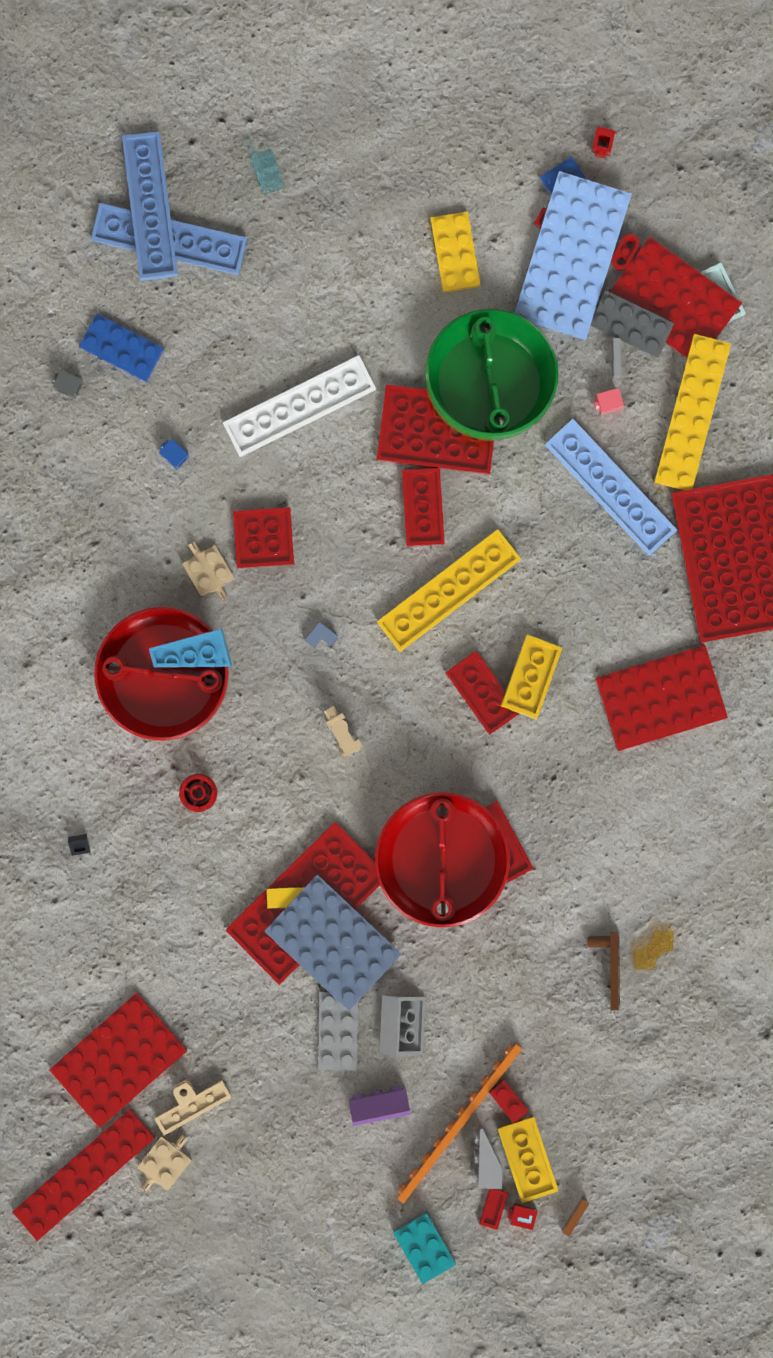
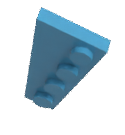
M223 629L149 648L154 667L233 666Z

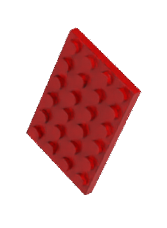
M651 237L648 238L610 290V292L675 322L666 344L686 359L688 358L694 334L717 339L742 305V302Z
M386 384L376 461L490 475L494 441L472 438L449 426L434 409L426 389Z
M706 645L595 678L617 751L728 718Z
M136 993L50 1068L49 1071L94 1123L101 1128L188 1050L142 997Z

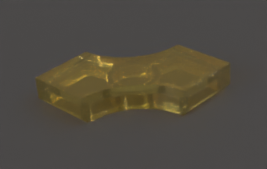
M654 931L653 937L647 946L634 950V969L654 970L657 959L663 953L673 951L674 931Z

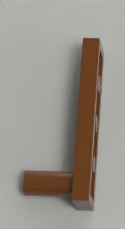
M610 932V936H588V947L610 948L611 1010H620L619 932Z

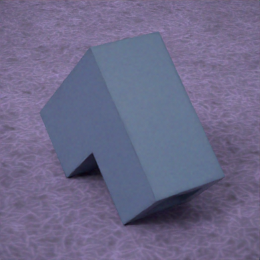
M319 622L305 639V642L313 648L321 640L332 646L338 639V636Z

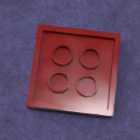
M290 507L233 511L237 569L295 565Z

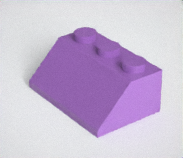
M401 1085L391 1087L390 1091L383 1092L380 1089L371 1091V1095L364 1096L361 1093L352 1095V1099H349L353 1126L411 1114L406 1088H402Z

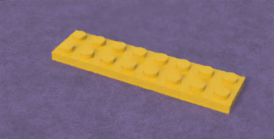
M696 334L693 335L654 483L684 491L693 489L731 343Z
M497 529L377 621V624L397 650L401 652L518 563L521 558Z

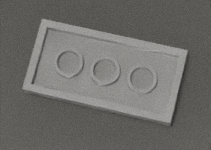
M319 992L318 1070H357L358 1002L349 1011L329 992Z

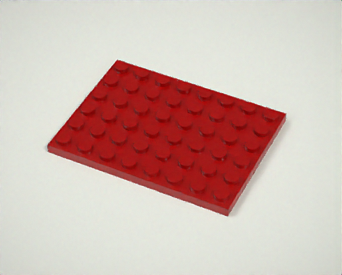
M773 474L671 493L699 642L705 643L773 630Z

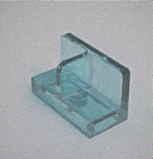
M272 152L259 156L258 153L252 154L251 160L263 195L283 189L284 183L274 154Z

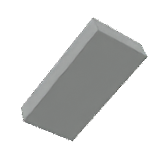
M613 338L612 340L613 379H620L622 376L620 338Z

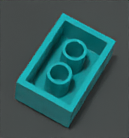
M427 1210L393 1230L395 1238L422 1285L456 1265L455 1259Z

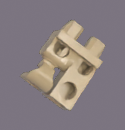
M334 706L324 711L329 720L326 724L329 730L332 729L339 743V752L343 756H350L359 751L363 745L359 739L356 741L352 739L343 713L338 714Z

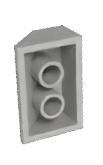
M382 995L379 1054L394 1056L423 1055L426 997Z

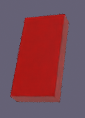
M501 1189L488 1190L479 1225L498 1230L509 1192Z

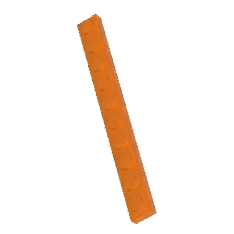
M517 1043L513 1046L510 1044L504 1051L505 1057L502 1061L498 1059L491 1068L494 1070L490 1076L486 1075L480 1082L482 1087L478 1092L474 1090L469 1096V1104L459 1109L456 1114L458 1118L455 1122L450 1121L444 1129L446 1131L445 1135L442 1138L439 1136L432 1145L435 1147L432 1152H427L421 1159L422 1165L419 1169L415 1167L409 1175L411 1178L407 1184L403 1183L397 1190L399 1194L397 1199L403 1204L520 1053L522 1047Z

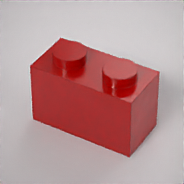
M504 1079L490 1090L489 1094L513 1123L528 1112L526 1106Z

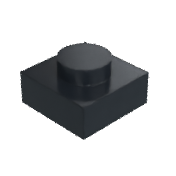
M87 834L68 837L72 856L91 853Z

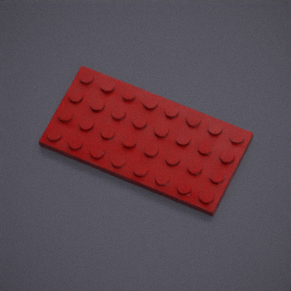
M334 822L267 889L303 888L318 875L356 910L380 884L373 859ZM266 889L225 931L280 985L300 964L264 932L285 909L267 908Z

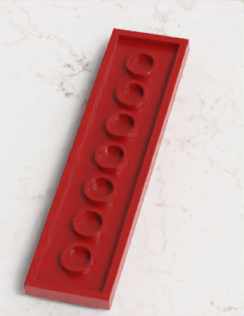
M129 1109L13 1210L12 1213L35 1240L38 1241L155 1139L154 1135L136 1114Z

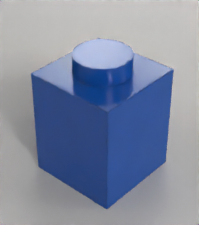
M173 439L170 441L166 440L159 448V454L176 470L190 457Z

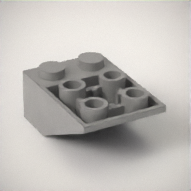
M479 1125V1130H475V1144H478V1149H474V1161L478 1165L477 1169H474V1183H477L478 1188L502 1189L501 1164L482 1125Z

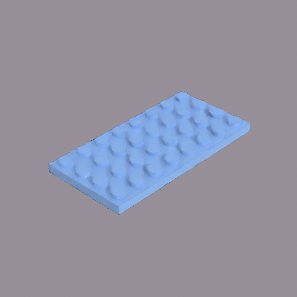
M559 171L516 306V314L523 316L535 325L586 340L632 195L631 193Z

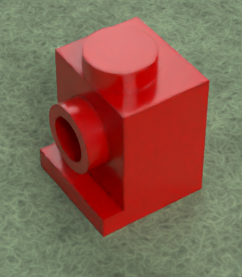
M597 126L591 151L595 153L594 156L598 158L610 156L616 130ZM599 143H605L606 147L599 146Z

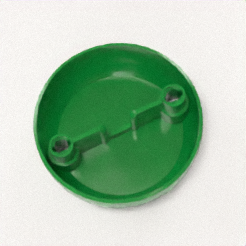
M501 309L475 310L452 320L439 332L433 341L425 365L426 388L436 412L453 429L479 440L495 441L509 439L532 428L548 411L555 397L558 385V363L555 352L547 337L528 319Z

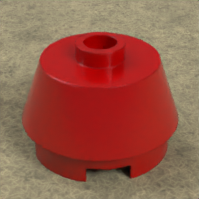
M204 774L188 776L182 782L179 789V797L182 804L193 812H203L210 809L216 802L218 794L215 782Z

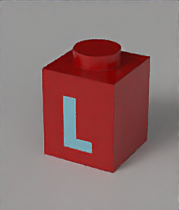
M514 1203L513 1208H509L507 1219H510V1225L533 1230L538 1211L536 1208Z

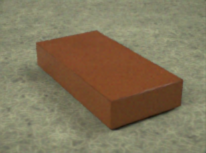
M581 1197L561 1230L567 1236L571 1235L589 1205V1202Z

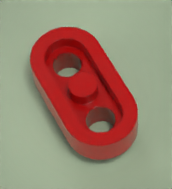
M627 234L620 241L611 259L614 269L624 271L633 260L640 245L639 239L635 235ZM628 242L632 243V244H633V247H632V248H628V247L626 246V243H628ZM623 259L624 264H618L617 260Z

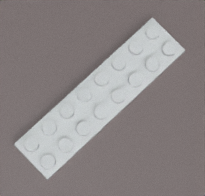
M358 355L223 422V425L239 457H242L375 391L376 387Z

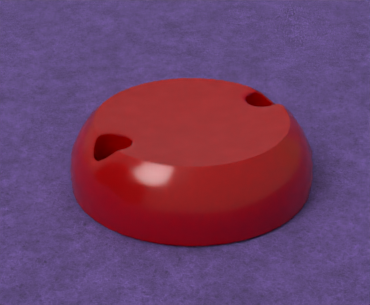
M171 607L147 608L122 619L106 635L95 662V686L100 702L107 714L127 732L152 741L180 739L193 734L205 726L223 703L229 682V667H154L149 648L205 634L213 630L193 614ZM116 662L120 667L111 666V663ZM212 675L215 679H208L206 677Z
M429 793L405 803L387 820L376 846V874L383 893L401 914L417 923L431 927H455L480 917L498 900L509 875L510 850L503 828L493 814L482 804L456 793ZM439 806L441 807V818L437 814ZM445 806H446L447 809H448V813H447L446 816H445ZM440 903H441V913H439V912H438V909H437V908H438V905H439Z

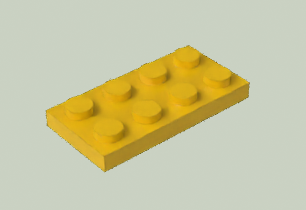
M468 211L430 217L443 293L480 287Z
M527 634L501 706L537 720L562 648Z
M532 1116L497 1128L521 1203L558 1192L535 1117Z

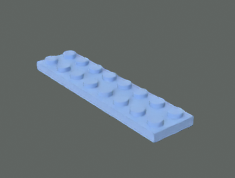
M574 419L568 422L545 444L547 449L648 556L677 531L669 520Z

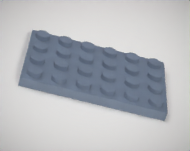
M318 875L310 881L264 931L349 1011L402 954Z

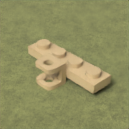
M185 1079L174 1085L173 1093L178 1104L159 1114L154 1119L163 1135H166L230 1099L232 1096L223 1080L197 1093L192 1083ZM186 1089L187 1091L183 1093L180 1090Z

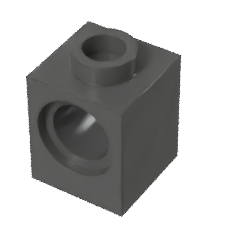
M60 370L59 374H55L52 384H54L53 388L56 391L76 399L83 385V380Z

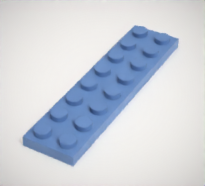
M160 131L122 136L140 281L178 277Z
M100 203L91 241L136 252L131 210ZM171 220L176 261L239 276L248 241L247 237Z

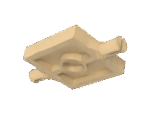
M192 542L188 546L194 555L191 559L182 563V566L200 597L216 592L220 601L227 599L228 596L222 588L226 583L233 580L234 576L216 545L207 550L200 551L196 542Z
M181 1134L176 1143H173L160 1136L137 1166L147 1176V1180L141 1186L142 1189L145 1188V1191L148 1192L153 1183L159 1184L167 1191L192 1161L181 1149L188 1138H184V1135Z

